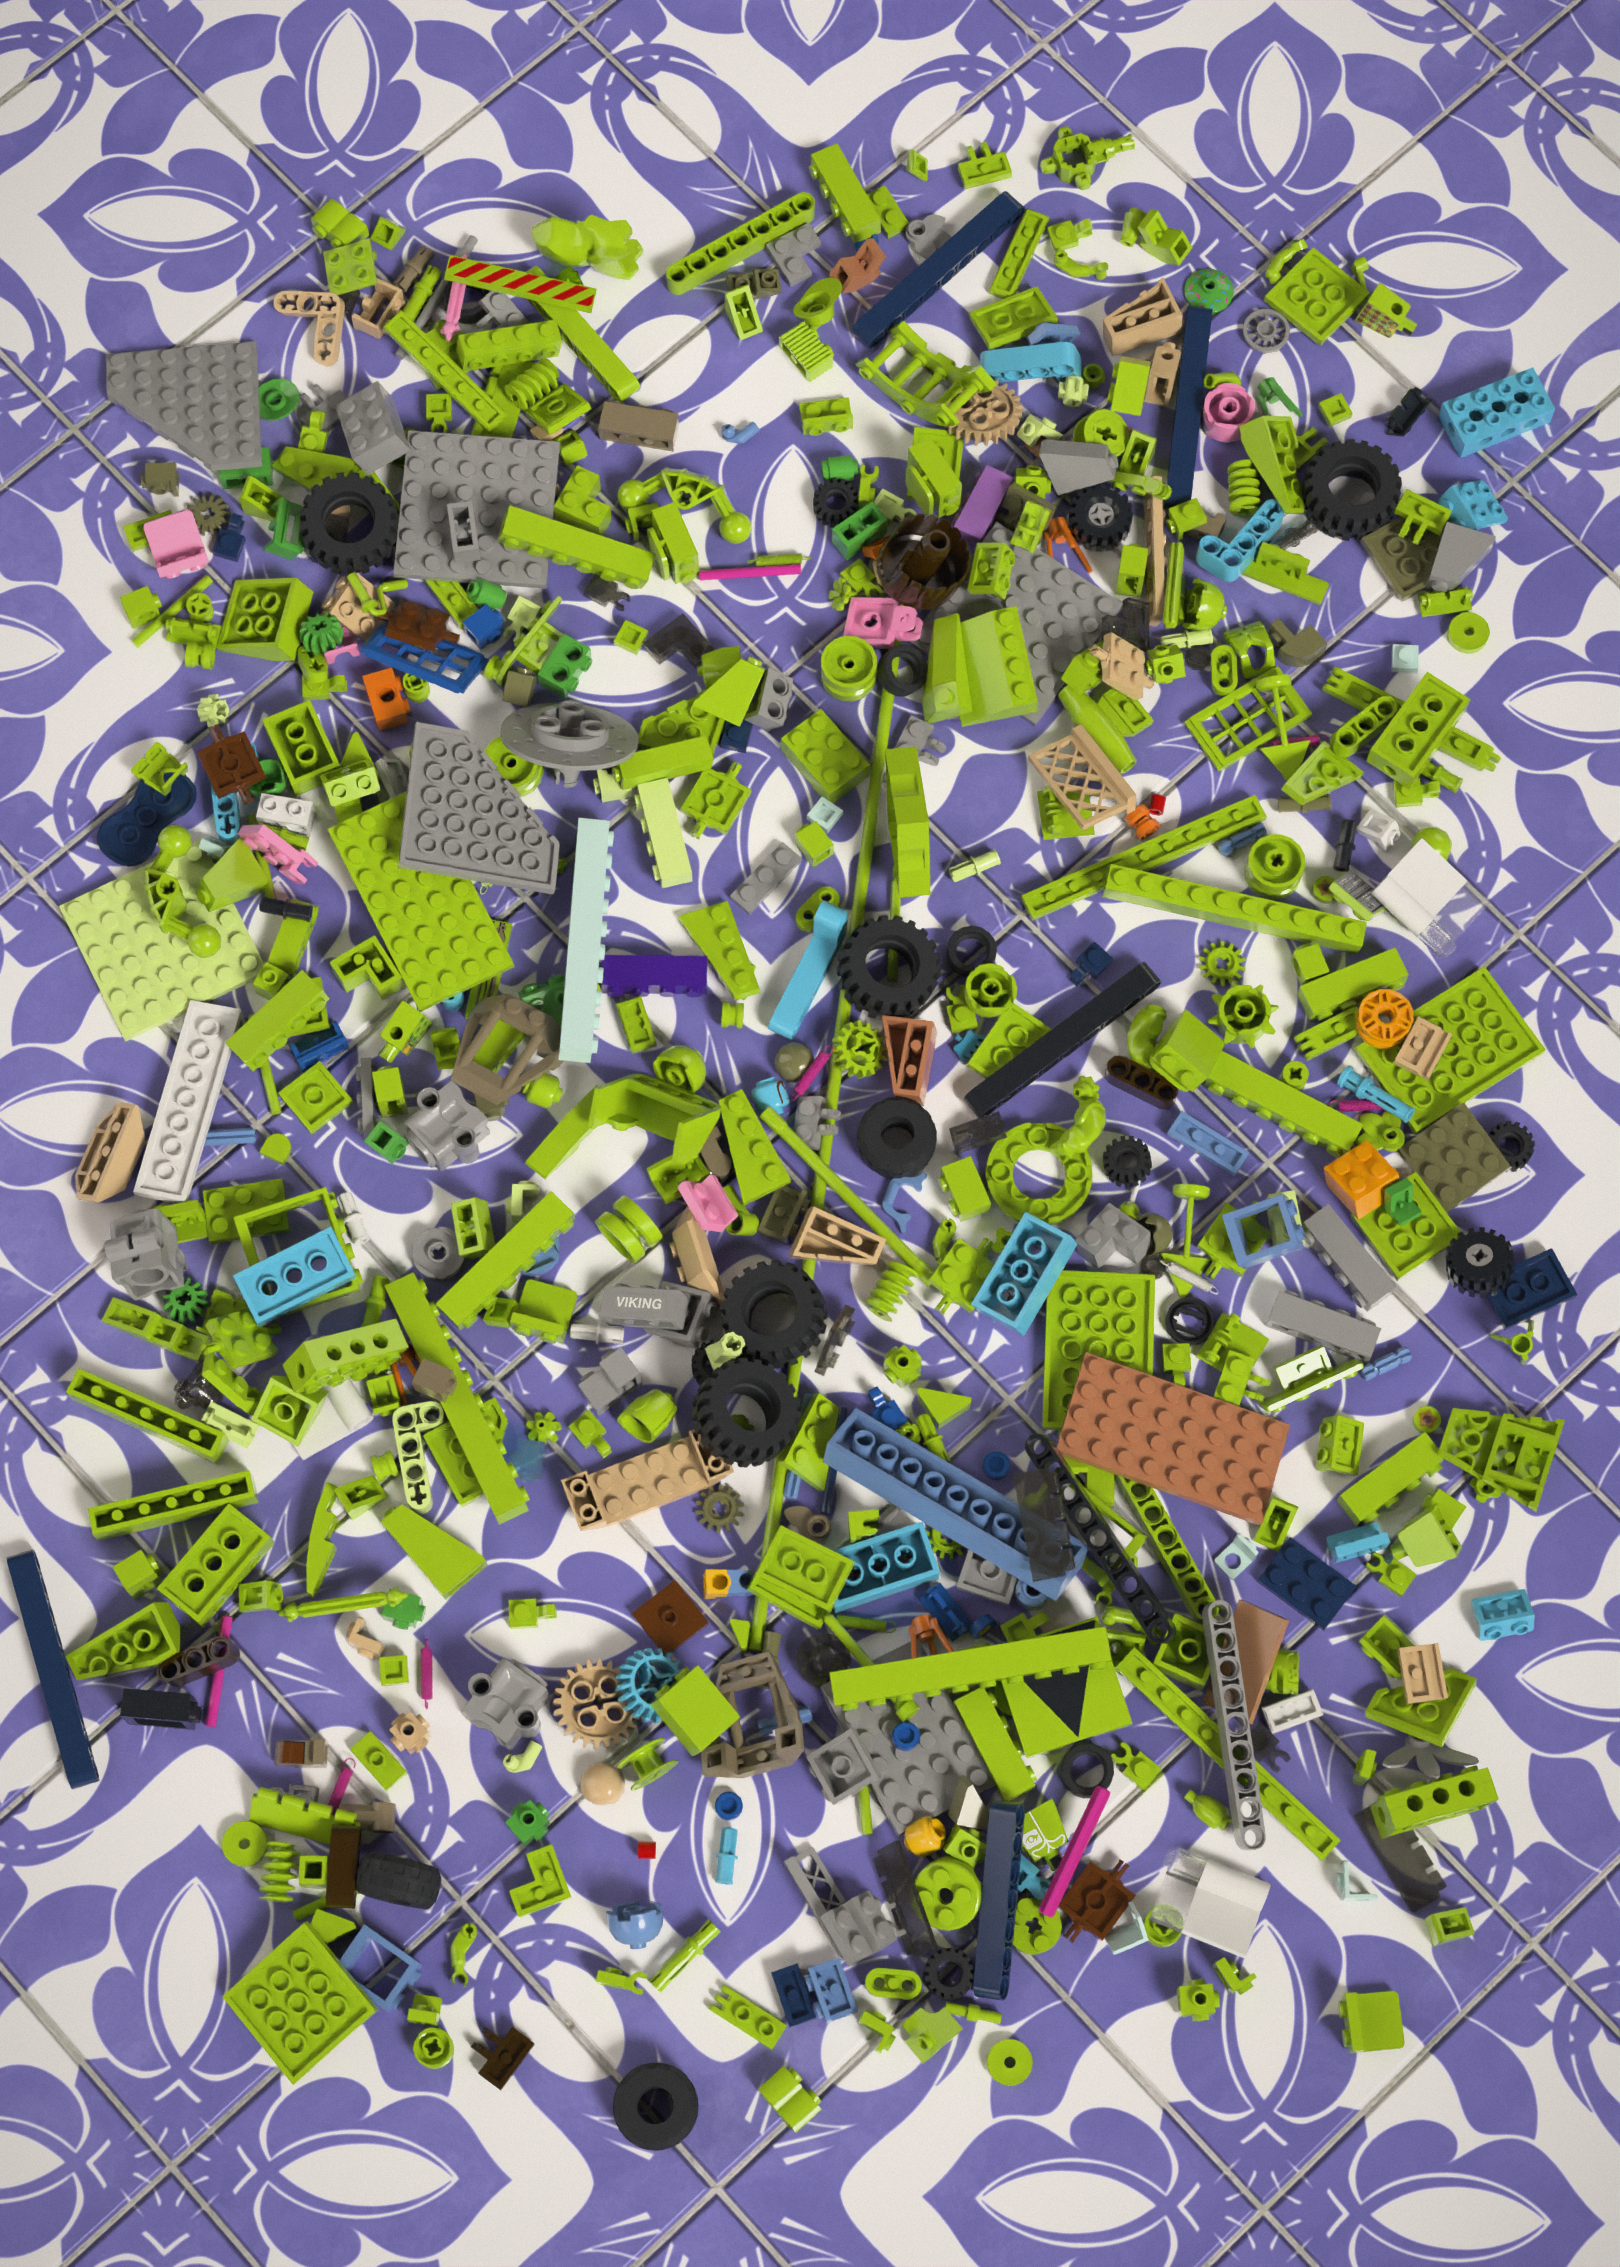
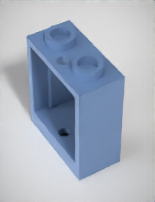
M1280 1194L1222 1215L1239 1267L1246 1269L1304 1248L1302 1240H1305L1306 1237L1301 1224L1297 1225L1294 1215L1297 1214V1208L1293 1199L1289 1200L1287 1196ZM1279 1206L1290 1241L1250 1254L1240 1219Z
M364 1924L339 1961L350 1972L373 1939L409 1965L385 2001L357 1982L376 2005L390 2013L392 2008L396 2011L404 2001L406 1996L403 1993L408 1985L413 1987L422 1975V1972L419 1971L422 1965Z

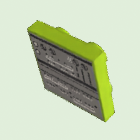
M1352 870L1333 881L1328 888L1333 893L1334 899L1339 903L1348 905L1353 910V914L1360 920L1369 922L1386 910L1371 894L1374 888Z

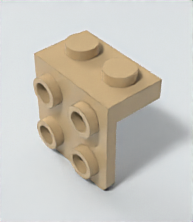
M356 573L371 600L375 599L378 602L377 608L381 609L377 588L359 573ZM344 575L335 586L337 590L334 595H330L322 604L323 611L320 616L327 612L331 617L336 616L339 623L366 643L383 621L374 619V615L370 614V612L363 613L361 611L362 603L348 581L347 576ZM383 594L387 612H392L395 604Z

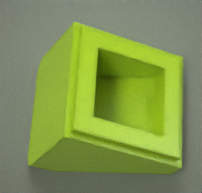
M380 216L370 239L392 251L405 233L406 228L387 217Z
M571 430L552 440L560 442L559 455L565 465H570L586 457L588 454L583 440L575 430Z
M729 1619L730 1627L741 1653H746L751 1628L750 1623L744 1620Z

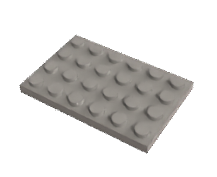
M917 1639L918 1658L928 1656L922 1643ZM911 1641L872 1661L877 1665L912 1659ZM831 1681L820 1687L842 1732L844 1733L851 1728L856 1729L882 1777L870 1785L897 1837L904 1834L906 1828L914 1821L925 1816L935 1818L949 1811L958 1779L962 1775L973 1784L978 1795L997 1785L994 1783L989 1769L983 1758H981L946 1689L941 1690V1695L925 1698L924 1693L913 1695L914 1702L920 1709L906 1722H911L918 1728L920 1740L914 1749L901 1751L893 1745L891 1740L893 1729L902 1722L896 1715L895 1704L891 1699H886L885 1705L870 1707L869 1702L858 1704L859 1709L842 1711V1707H836L834 1704Z

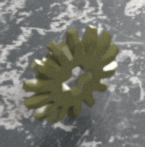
M202 494V502L194 498L193 502L196 506L187 505V509L192 510L198 529H202L201 535L205 536L206 530H210L212 536L215 535L214 529L217 528L219 531L223 529L221 527L222 523L229 524V521L224 519V517L231 516V512L224 511L229 508L228 504L220 505L224 500L222 497L214 501L215 494H211L209 500H206L205 494ZM207 508H210L211 512L215 515L205 520L201 512H206Z
M719 1484V1491L715 1492L713 1486H710L708 1488L711 1494L707 1495L703 1491L700 1494L705 1499L704 1502L696 1501V1504L702 1507V1510L695 1511L696 1515L704 1516L699 1523L703 1524L708 1521L709 1525L706 1528L708 1531L715 1525L717 1526L716 1533H721V1526H725L727 1532L731 1531L730 1522L736 1526L739 1525V1522L734 1518L736 1516L743 1517L744 1513L738 1512L737 1509L744 1507V1502L736 1503V1500L741 1495L738 1493L732 1496V1487H729L727 1492H724L723 1485ZM716 1502H720L721 1505H727L728 1508L724 1510V1516H720L718 1513L713 1514L712 1510L715 1509Z

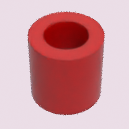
M1159 794L1151 795L1148 805L1150 814L1156 816L1163 815L1166 797Z
M638 1841V1859H656V1841Z

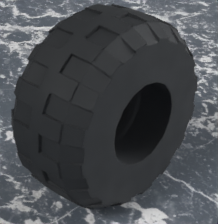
M891 1097L875 1103L865 1112L858 1127L857 1144L862 1160L865 1161L872 1171L883 1177L902 1178L916 1175V1173L928 1165L936 1149L937 1131L931 1115L921 1104L908 1098ZM900 1127L907 1130L912 1135L913 1140L905 1148L893 1149L882 1141L881 1136L887 1129Z
M368 1852L360 1859L355 1885L359 1894L406 1907L429 1909L436 1903L442 1877L439 1869L434 1866L398 1856Z
M647 2063L631 2070L620 2081L613 2099V2115L619 2131L629 2142L646 2150H665L679 2144L692 2131L698 2116V2097L692 2082L681 2070L665 2063ZM652 2089L666 2091L673 2101L671 2116L660 2124L645 2122L638 2111V2103L641 2097Z

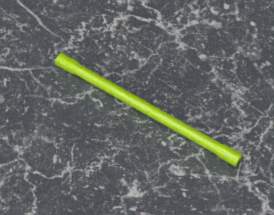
M771 1106L768 1107L760 1115V1118L775 1134H778L878 1236L886 1239L885 1243L910 1268L919 1274L918 1278L927 1287L931 1286L932 1284L928 1282V1279L934 1270L924 1260L920 1259L847 1186Z

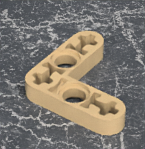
M279 292L275 296L273 303L275 309L282 315L317 317L313 351L314 358L322 366L331 367L335 365L339 358L345 311L343 299L335 293ZM313 298L314 307L306 311L304 309L305 301ZM288 299L292 303H296L297 307L288 304L284 308L282 303H285ZM333 301L337 303L336 306H333L331 309H329L326 306H322V303L332 304ZM334 324L335 330L333 334L325 336L324 328L326 325ZM327 350L331 352L326 358L322 357V353H326Z

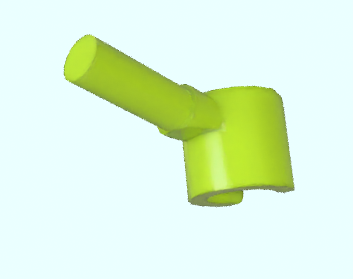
M1360 257L1354 261L1351 270L1354 275H1357L1359 284L1367 289L1363 272L1369 269V265L1365 257Z

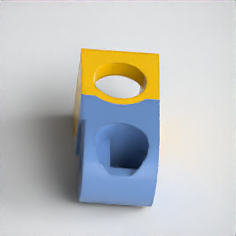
M706 1569L703 1574L704 1599L754 1595L747 1591V1588L755 1572L752 1570Z

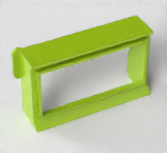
M1060 1467L1055 1469L1051 1474L1052 1477H1056L1060 1473ZM1044 1483L1036 1495L1033 1493L1029 1494L1021 1503V1506L1036 1514L1052 1493L1047 1483ZM1069 1485V1487L1076 1492L1074 1486ZM1083 1486L1098 1510L1133 1537L1125 1548V1551L1132 1559L1144 1544L1147 1536ZM1086 1556L1081 1569L1098 1581L1101 1587L1108 1588L1111 1580L1106 1572ZM1120 1556L1112 1565L1113 1569L1121 1566L1122 1559Z

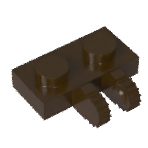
M513 2026L503 2040L484 2027L481 2033L488 2040L498 2045L495 2051L490 2054L485 2050V2047L476 2042H473L470 2047L487 2059L478 2074L502 2091L533 2049L535 2043Z

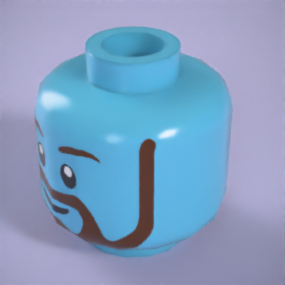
M775 1077L756 1082V1087L752 1089L751 1094L757 1111L762 1114L771 1106L778 1114L784 1113L783 1107L787 1106L790 1102L784 1082L776 1080Z

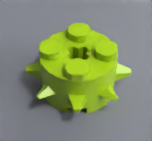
M1235 980L1232 982V988L1225 995H1212L1211 998L1218 1006L1216 1015L1208 1020V1023L1216 1024L1220 1034L1224 1036L1223 1042L1226 1045L1229 1043L1248 1044L1250 1048H1254L1255 1041L1261 1038L1263 1034L1274 1035L1276 1032L1269 1019L1271 1013L1278 1010L1279 1006L1270 1004L1266 994L1263 993V985L1260 984L1252 988L1251 985H1239ZM1242 1012L1244 1016L1248 1017H1242L1239 1013Z

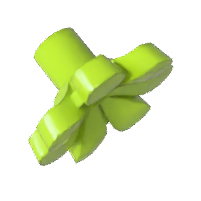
M842 577L834 581L833 588L835 591L830 590L828 595L829 599H834L832 608L836 611L844 610V604L851 601V597H857L856 591H851V585L846 584V579Z
M537 1412L534 1414L535 1421H527L526 1428L532 1430L528 1434L530 1442L538 1439V1445L544 1447L547 1445V1439L552 1443L558 1441L559 1437L555 1431H560L562 1425L559 1422H553L555 1419L553 1413L548 1412L543 1417L541 1412Z

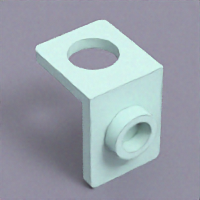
M1239 1533L1234 1541L1215 1558L1214 1562L1231 1580H1234L1255 1560L1258 1555L1257 1547L1248 1537H1243ZM1229 1554H1236L1241 1560L1240 1566L1236 1569L1228 1568L1225 1564V1557Z
M1348 1860L1342 1861L1341 1873L1336 1875L1337 1890L1342 1891V1902H1373L1377 1900V1894H1350Z
M1132 1901L1128 1902L1134 1923L1110 1932L1105 1937V1941L1114 1955L1148 1941L1141 1915Z

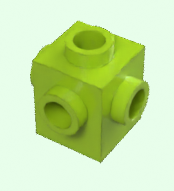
M1039 466L1016 468L1015 483L1045 499L1046 493L1050 494L1051 480L1047 478L1046 469H1042Z
M1177 644L1170 646L1158 645L1154 649L1147 651L1148 660H1145L1144 663L1147 675H1151L1156 683L1168 684L1173 682L1174 679L1186 677L1183 653Z
M905 1344L899 1349L895 1346L884 1356L886 1360L883 1364V1374L892 1384L896 1383L900 1389L906 1384H913L921 1376L922 1363L920 1361H922V1358L914 1348L908 1349ZM904 1360L907 1365L902 1367L898 1363Z
M955 1824L946 1837L943 1848L954 1859L968 1863L974 1869L977 1863L981 1864L985 1859L987 1842L984 1839L985 1834L979 1829L972 1827L968 1829L965 1826Z
M1205 1979L1188 1981L1189 1986H1179L1176 1989L1179 2018L1192 2017L1193 2022L1210 2020L1209 2015L1215 2014L1216 2008L1220 2007L1218 1990H1213V1984H1206ZM1196 1996L1202 1999V2004H1198L1195 2001Z

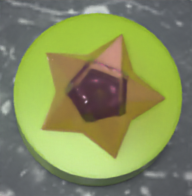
M1321 876L1315 880L1312 894L1317 901L1330 903L1335 900L1332 895L1333 893L1328 889L1333 881H1335L1333 877Z
M1431 1406L1419 1408L1413 1416L1414 1428L1421 1434L1424 1432L1427 1435L1432 1434L1441 1424L1440 1413Z

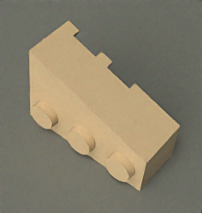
M1164 278L1158 280L1157 285L1150 290L1141 292L1136 300L1130 304L1125 303L1103 319V339L1112 356L1182 333V313Z
M813 1206L807 1209L787 1258L871 1266L877 1263L886 1239Z

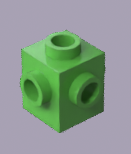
M531 1800L526 1803L521 1801L511 1810L512 1816L505 1822L512 1833L526 1846L533 1839L536 1841L540 1840L549 1831L547 1826L550 1822L546 1817L550 1813L540 1802L534 1804ZM529 1818L534 1819V1821L531 1824L525 1823L526 1820Z

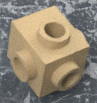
M411 1711L406 1715L401 1713L392 1721L393 1727L389 1730L393 1737L390 1741L400 1752L405 1749L411 1755L414 1752H420L428 1745V1739L431 1735L427 1729L430 1725L420 1713L416 1717ZM412 1726L414 1732L411 1735H405L404 1731Z

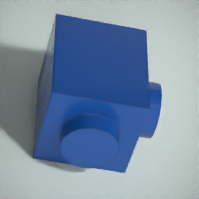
M487 604L462 622L464 633L480 651L488 644L496 643L504 632V619L496 609L492 611Z

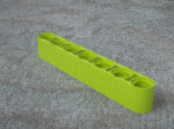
M807 192L798 193L671 264L666 270L668 291L674 295H682L766 248L767 243L810 223L815 217L814 197ZM801 207H807L808 209H806V210H801V209H799V208H801ZM779 219H786L787 221L781 222ZM764 230L766 233H758V231ZM743 242V243H746V244H744V245H737L736 243ZM717 254H723L724 256H722V257H717V256H715V255H717ZM695 266H703V268H701V269H696V268H694V267H695ZM674 278H682V280H679V281H675V280H673V279H674Z
M536 265L526 271L527 273L547 277ZM527 299L545 321L556 320L561 339L616 401L623 402L641 389L639 381L577 310Z
M1114 1474L1118 1486L1192 1619L1203 1625L1198 1607L1216 1600L1152 1487ZM1140 1486L1145 1490L1146 1494L1143 1497H1136L1133 1495L1131 1488ZM1154 1510L1158 1513L1159 1519L1150 1521L1145 1517L1144 1512ZM1162 1533L1168 1534L1172 1539V1543L1169 1545L1161 1544L1158 1540V1535ZM1175 1557L1183 1559L1185 1567L1182 1569L1175 1568L1171 1563V1559ZM1188 1581L1195 1582L1198 1585L1199 1591L1196 1593L1188 1592L1185 1589V1583ZM1215 1606L1212 1609L1214 1619L1219 1612V1608Z

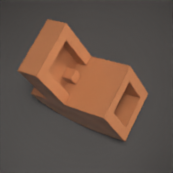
M874 238L866 239L855 256L840 258L829 276L830 278L840 280L842 284L841 294L858 291L872 283L881 274L879 267L886 259V255Z

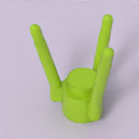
M1534 1320L1529 1321L1525 1334L1516 1333L1511 1338L1492 1333L1490 1337L1509 1344L1514 1353L1521 1355L1520 1363L1524 1365L1529 1358L1528 1353L1533 1348L1531 1338L1534 1335L1535 1322Z

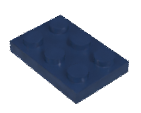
M1552 1248L1514 1265L1512 1280L1510 1283L1506 1282V1288L1503 1291L1497 1288V1294L1494 1296L1490 1292L1486 1293V1297L1504 1331L1563 1304L1578 1295Z
M1289 1537L1257 1580L1259 1584L1323 1631L1357 1587L1291 1537Z

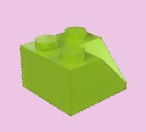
M1175 1613L1172 1621L1177 1630L1176 1637L1168 1644H1161L1153 1665L1164 1675L1202 1691L1210 1675L1204 1627ZM1218 1634L1216 1643L1221 1648L1225 1637Z

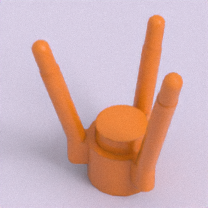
M1053 518L1047 528L1048 531L1044 533L1047 555L1053 558L1052 541H1055L1057 544L1067 541L1069 546L1074 548L1086 570L1091 573L1092 568L1075 541L1065 518Z
M406 1338L408 1348L401 1355L402 1358L391 1365L403 1406H407L408 1403L397 1364L400 1367L407 1365L413 1377L417 1372L412 1364L414 1357L421 1364L413 1345H410Z
M926 1614L918 1616L911 1621L912 1626L908 1628L911 1638L912 1659L918 1658L917 1639L921 1643H928L932 1655L938 1654L933 1641L936 1638L935 1634L938 1635L947 1652H954L940 1629L937 1618Z

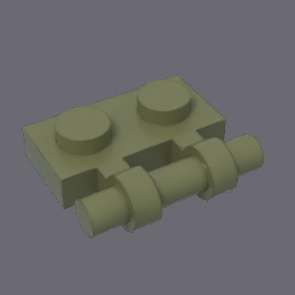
M1013 482L1009 486L1001 505L1010 512L1006 515L1000 511L995 520L1003 524L1007 529L1015 531L1018 524L1017 518L1018 516L1021 517L1026 502L1030 500L1052 510L1044 528L1045 531L1049 527L1057 506ZM1041 536L1038 545L1041 543L1043 536Z

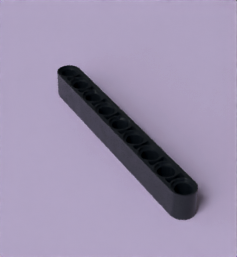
M1146 962L1140 963L965 1095L963 1100L979 1120L986 1118L1149 996L1161 985L1162 981Z
M1041 1434L1029 1436L1025 1442L1026 1453L1149 1639L1157 1644L1172 1642L1177 1634L1175 1624L1054 1442L1049 1437ZM1042 1439L1045 1443V1450L1041 1454H1037L1034 1450V1445L1038 1440ZM1054 1462L1060 1465V1473L1056 1477H1052L1049 1473V1467ZM1069 1485H1073L1076 1490V1494L1071 1500H1067L1064 1496V1490ZM1084 1508H1088L1091 1512V1518L1086 1523H1082L1079 1518L1080 1511ZM1099 1531H1103L1106 1535V1541L1102 1546H1098L1094 1541V1537ZM1114 1554H1118L1122 1559L1121 1566L1117 1569H1113L1110 1565V1558ZM1134 1577L1137 1587L1130 1593L1125 1588V1582L1128 1578ZM1146 1600L1152 1604V1612L1147 1616L1143 1615L1140 1610L1141 1604ZM1163 1623L1168 1628V1634L1164 1639H1159L1156 1635V1628L1159 1624Z

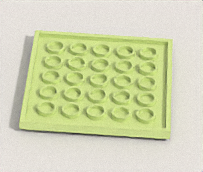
M201 839L191 844V848L186 855L174 858L165 873L178 880L187 901V909L180 921L193 927L208 924L216 928L220 933L221 947L211 957H197L190 951L186 940L169 932L167 934L162 933L158 920L153 917L151 912L152 906L145 892L146 878L143 871L145 868H150L152 863L59 906L125 1042L185 1014L190 1000L208 1003L254 981L264 966V962L234 903L208 912L205 905L201 904L198 900L196 890L202 878L214 866L212 859L205 855L206 851L198 848Z

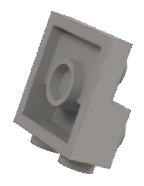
M662 1281L659 1289H665L666 1286L677 1287L689 1299L683 1330L644 1328L643 1330L648 1334L671 1339L676 1344L696 1349L700 1343L705 1342L707 1339V1323L709 1318L715 1317L718 1310L716 1300L709 1292Z
M968 1550L956 1589L1008 1606L1017 1578L973 1551Z
M855 1728L847 1730L806 1756L809 1761L808 1768L815 1778L818 1777L822 1785V1794L832 1805L843 1803L862 1791L864 1787L882 1777Z
M870 1890L851 1898L846 1903L826 1912L820 1917L848 1967L885 1949L897 1940L894 1924L886 1920L881 1911L882 1905L879 1898L872 1896Z

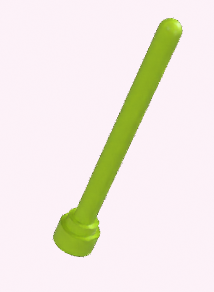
M826 1614L824 1622L862 1667L875 1665L832 1614ZM897 1697L890 1698L895 1704L896 1715L902 1722L909 1720L920 1709L914 1700L897 1702Z

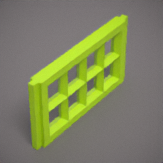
M1278 666L1263 673L1184 721L1185 726L1218 772L1261 748L1263 744L1271 742L1280 736L1277 716L1271 709L1275 706L1274 701L1267 704L1257 690L1255 683L1262 678L1284 674ZM1292 685L1278 690L1281 695L1280 702L1285 700L1295 716L1284 722L1287 732L1312 716V712ZM1253 692L1263 707L1249 715L1239 700ZM1234 703L1244 719L1230 726L1220 711ZM1266 711L1276 727L1262 734L1252 719ZM1215 714L1225 730L1211 737L1201 722ZM1248 723L1258 738L1244 745L1234 730ZM1229 733L1239 749L1225 756L1215 741Z

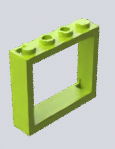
M324 1187L233 1217L249 1267L259 1263L260 1260L248 1224L322 1200L330 1226L353 1269L350 1259L355 1258L351 1243L345 1244L342 1234L347 1231L342 1217H336L334 1208L339 1206L334 1192L328 1193L327 1188ZM359 1268L353 1269L356 1279L350 1281V1285L332 1290L278 1318L360 1292L359 1284L364 1282ZM268 1284L263 1287V1293L271 1296Z

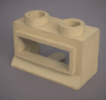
M377 278L378 284L374 285L375 293L372 298L365 296L362 301L363 312L360 316L354 313L352 315V322L355 330H361L380 340L383 334L387 335L383 330V326L395 314L404 309L405 301L402 289ZM384 300L390 301L376 325L371 323Z

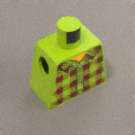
M1380 282L1355 319L1357 323L1387 338H1391L1396 330L1410 337L1417 326V323L1406 317L1411 308L1410 304Z

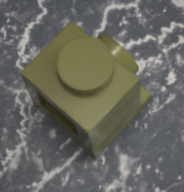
M176 462L145 463V473H141L142 488H147L149 493L157 495L173 492L174 497H179V471Z

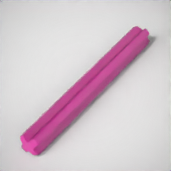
M1101 1786L1095 1787L1038 1910L1041 1914L1051 1918L1055 1915L1111 1795L1109 1790Z

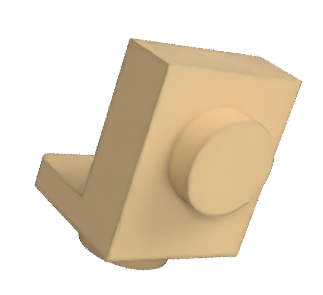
M358 1617L356 1623L351 1622L346 1633V1637L349 1638L348 1644L358 1649L357 1654L372 1660L373 1656L381 1657L385 1647L382 1643L361 1635L366 1622L364 1618Z

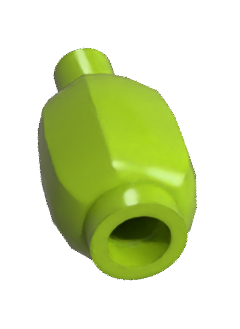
M1191 1789L1185 1795L1184 1799L1193 1805L1195 1815L1210 1828H1219L1224 1831L1231 1822L1232 1818L1227 1807L1209 1795L1199 1796Z

